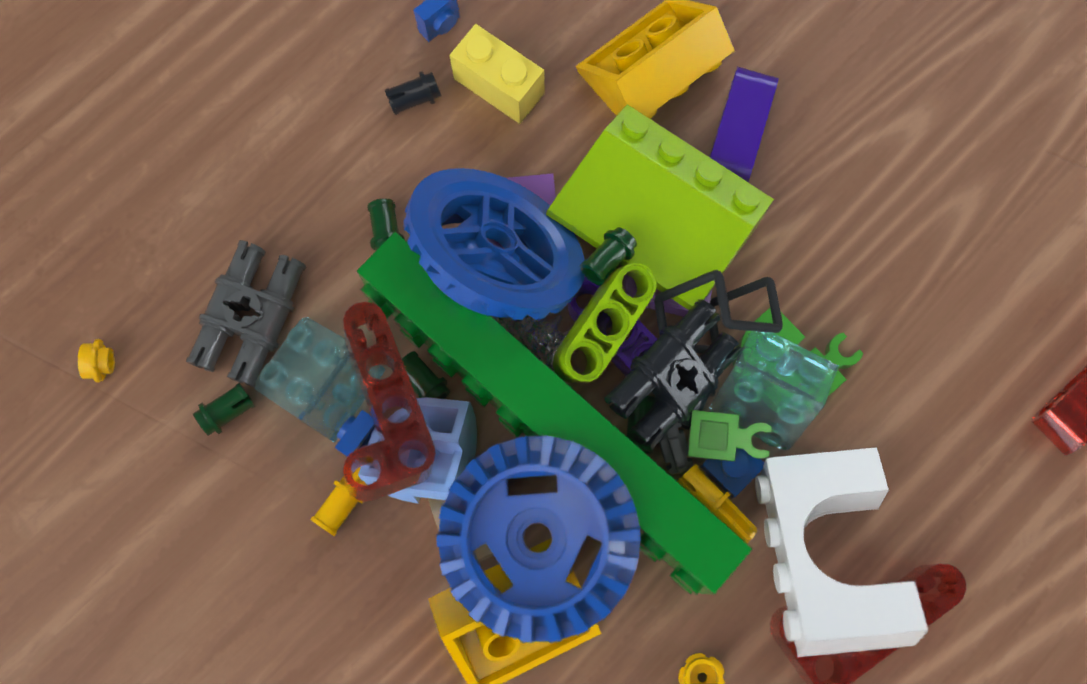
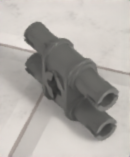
M239 240L238 247L226 274L216 278L215 283L217 286L206 311L199 316V324L202 325V328L186 362L201 369L203 367L206 371L214 372L215 365L228 336H240L243 344L227 377L239 383L244 382L247 386L255 387L268 352H274L278 348L279 343H277L287 316L294 311V302L291 301V298L303 271H305L306 265L294 258L290 262L288 261V256L279 255V261L266 290L261 289V291H257L250 285L266 251L252 243L249 247L247 241ZM252 308L260 316L253 315L252 317L244 316L241 318L234 310L249 311Z

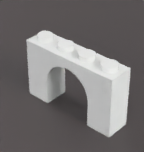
M877 447L766 458L761 476H756L755 490L759 504H766L769 519L764 520L765 539L769 548L775 547L778 561L773 566L775 587L778 593L785 594L788 608L787 611L783 612L785 635L788 641H795L798 657L915 646L928 631L915 581L870 586L843 584L825 575L813 563L804 544V528L820 516L879 509L889 489Z

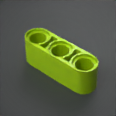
M630 263L615 269L606 279L605 283L599 286L554 354L553 367L556 374L562 380L568 383L590 382L597 379L603 373L655 294L657 279L649 266L643 263ZM624 275L632 277L637 285L634 297L628 296L624 292L622 287ZM601 311L606 313L612 321V329L608 335L602 334L597 327V317ZM575 349L581 350L587 358V366L582 374L576 373L570 363V357Z

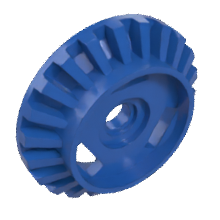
M466 168L441 170L430 174L416 186L405 208L407 215L403 221L404 230L410 234L407 242L410 249L420 255V265L443 293L458 304L477 313L501 318L510 317L517 320H523L526 315L536 320L542 319L549 312L557 314L562 311L566 304L570 303L582 286L585 274L581 272L582 267H580V264L585 259L575 234L546 215L550 205L542 198L520 184L502 176ZM461 223L456 228L441 227L447 224ZM487 238L498 242L503 248L493 245Z
M524 436L498 443L468 463L464 471L453 481L449 488L446 501L441 506L439 533L436 535L442 574L447 578L451 587L450 592L456 601H460L467 609L468 615L476 622H481L491 628L492 632L500 636H509L519 639L520 642L528 643L535 641H549L550 643L561 641L573 635H579L608 616L629 588L636 571L640 549V526L637 511L626 485L615 470L596 453L586 447L552 436ZM557 475L558 492L509 496L508 479ZM533 523L544 524L551 531L552 543L544 552H534L525 544L524 533ZM588 535L601 541L602 546L583 587L579 588L567 582L566 579ZM485 543L514 585L504 593L489 581L478 562L475 550Z

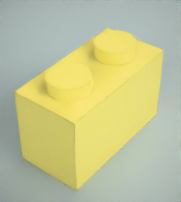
M476 23L449 55L453 77L456 81L519 124H521L545 93L544 69Z

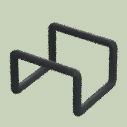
M713 270L659 293L654 300L660 332L664 327H667L664 301L715 280L717 297L712 298L710 304L714 308L719 305L721 320L726 328L778 333L783 328L776 285L771 277H764L726 292L723 273L719 270ZM763 287L767 288L773 323L731 319L728 301ZM717 324L710 329L711 342L719 335ZM695 345V352L703 354L710 345Z

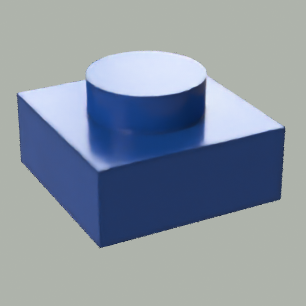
M425 0L413 10L418 31L428 42L439 34L443 35L449 32L456 24L457 19L460 18L457 0Z
M364 410L357 417H349L337 434V438L340 441L334 448L353 461H356L362 450L368 447L378 420Z
M736 448L735 462L707 459L700 467L725 492L728 491L733 499L761 472L764 462L761 459L750 456L745 449Z

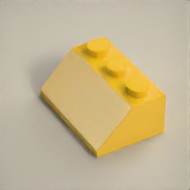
M665 0L575 67L616 116L628 104L650 119L657 113L658 108L671 98L684 94L689 89L690 84L703 74L716 70L721 65L722 60L735 50L716 6L690 0Z
M552 538L530 548V550L534 552L546 551L552 543ZM500 564L483 571L489 581L502 593L514 586ZM571 569L566 581L581 588L573 569ZM451 588L428 598L440 638L467 684H502L602 634L596 623L589 630L579 635L564 638L561 641L550 643L549 641L520 642L516 638L500 636L492 632V629L483 623L476 622L468 615L469 612L460 601H456L450 592Z

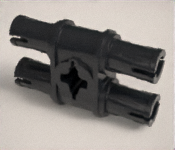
M698 299L675 326L669 325L664 327L659 332L660 337L642 356H636L631 361L630 373L604 398L605 402L610 405L609 407L617 415L627 419L646 396L651 392L654 394L656 403L629 430L630 434L635 436L634 439L647 450L651 451L676 423L686 422L690 418V412L709 392L713 393L718 388V378L723 371L743 353V349L738 346L737 340L729 334L721 332L702 355L698 356L696 354L695 345L721 320L720 315L715 313L717 310L705 300Z

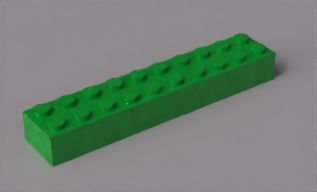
M394 232L356 271L364 283L360 290L369 299L368 303L386 320L393 315L395 317L393 319L394 322L401 328L400 332L418 349L425 344L428 347V353L433 357L432 361L450 378L456 373L463 378L461 382L466 387L464 390L483 408L488 403L493 405L497 409L495 413L499 416L498 421L515 437L518 438L524 433L526 436H552L569 440L586 447L606 461L624 482L633 499L640 526L639 550L653 562L663 559L674 569L669 576L690 595L692 593L696 595L698 593L715 594L753 549L491 316L477 313L458 304L443 293L420 265V255L412 251L408 242L398 233Z

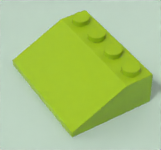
M627 104L604 129L552 202L546 215L595 248H598L604 242V234L608 230H615L617 227L627 230L635 238L637 247L634 249V257L630 260H623L620 265L625 266L635 262L649 266L657 279V289L664 292L713 270H719L724 273L755 231L774 199ZM715 280L671 299L690 310L698 299L705 300L715 286Z

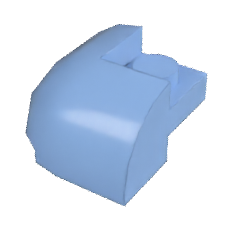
M427 397L410 399V405L395 411L386 421L379 419L372 432L358 476L371 488L402 501L419 504L421 497L446 500L453 481L460 476L466 468L465 466L475 458L477 426L471 403L469 401Z

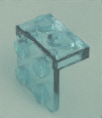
M304 317L291 329L286 340L270 362L264 366L254 388L335 443L342 425L349 417L355 415L386 369L356 344L312 319Z
M750 331L734 367L713 398L709 411L739 415L738 428L747 429L754 423H766L772 427L771 433L757 432L754 436L760 438L767 445L781 450H789L824 407L839 366L775 333Z

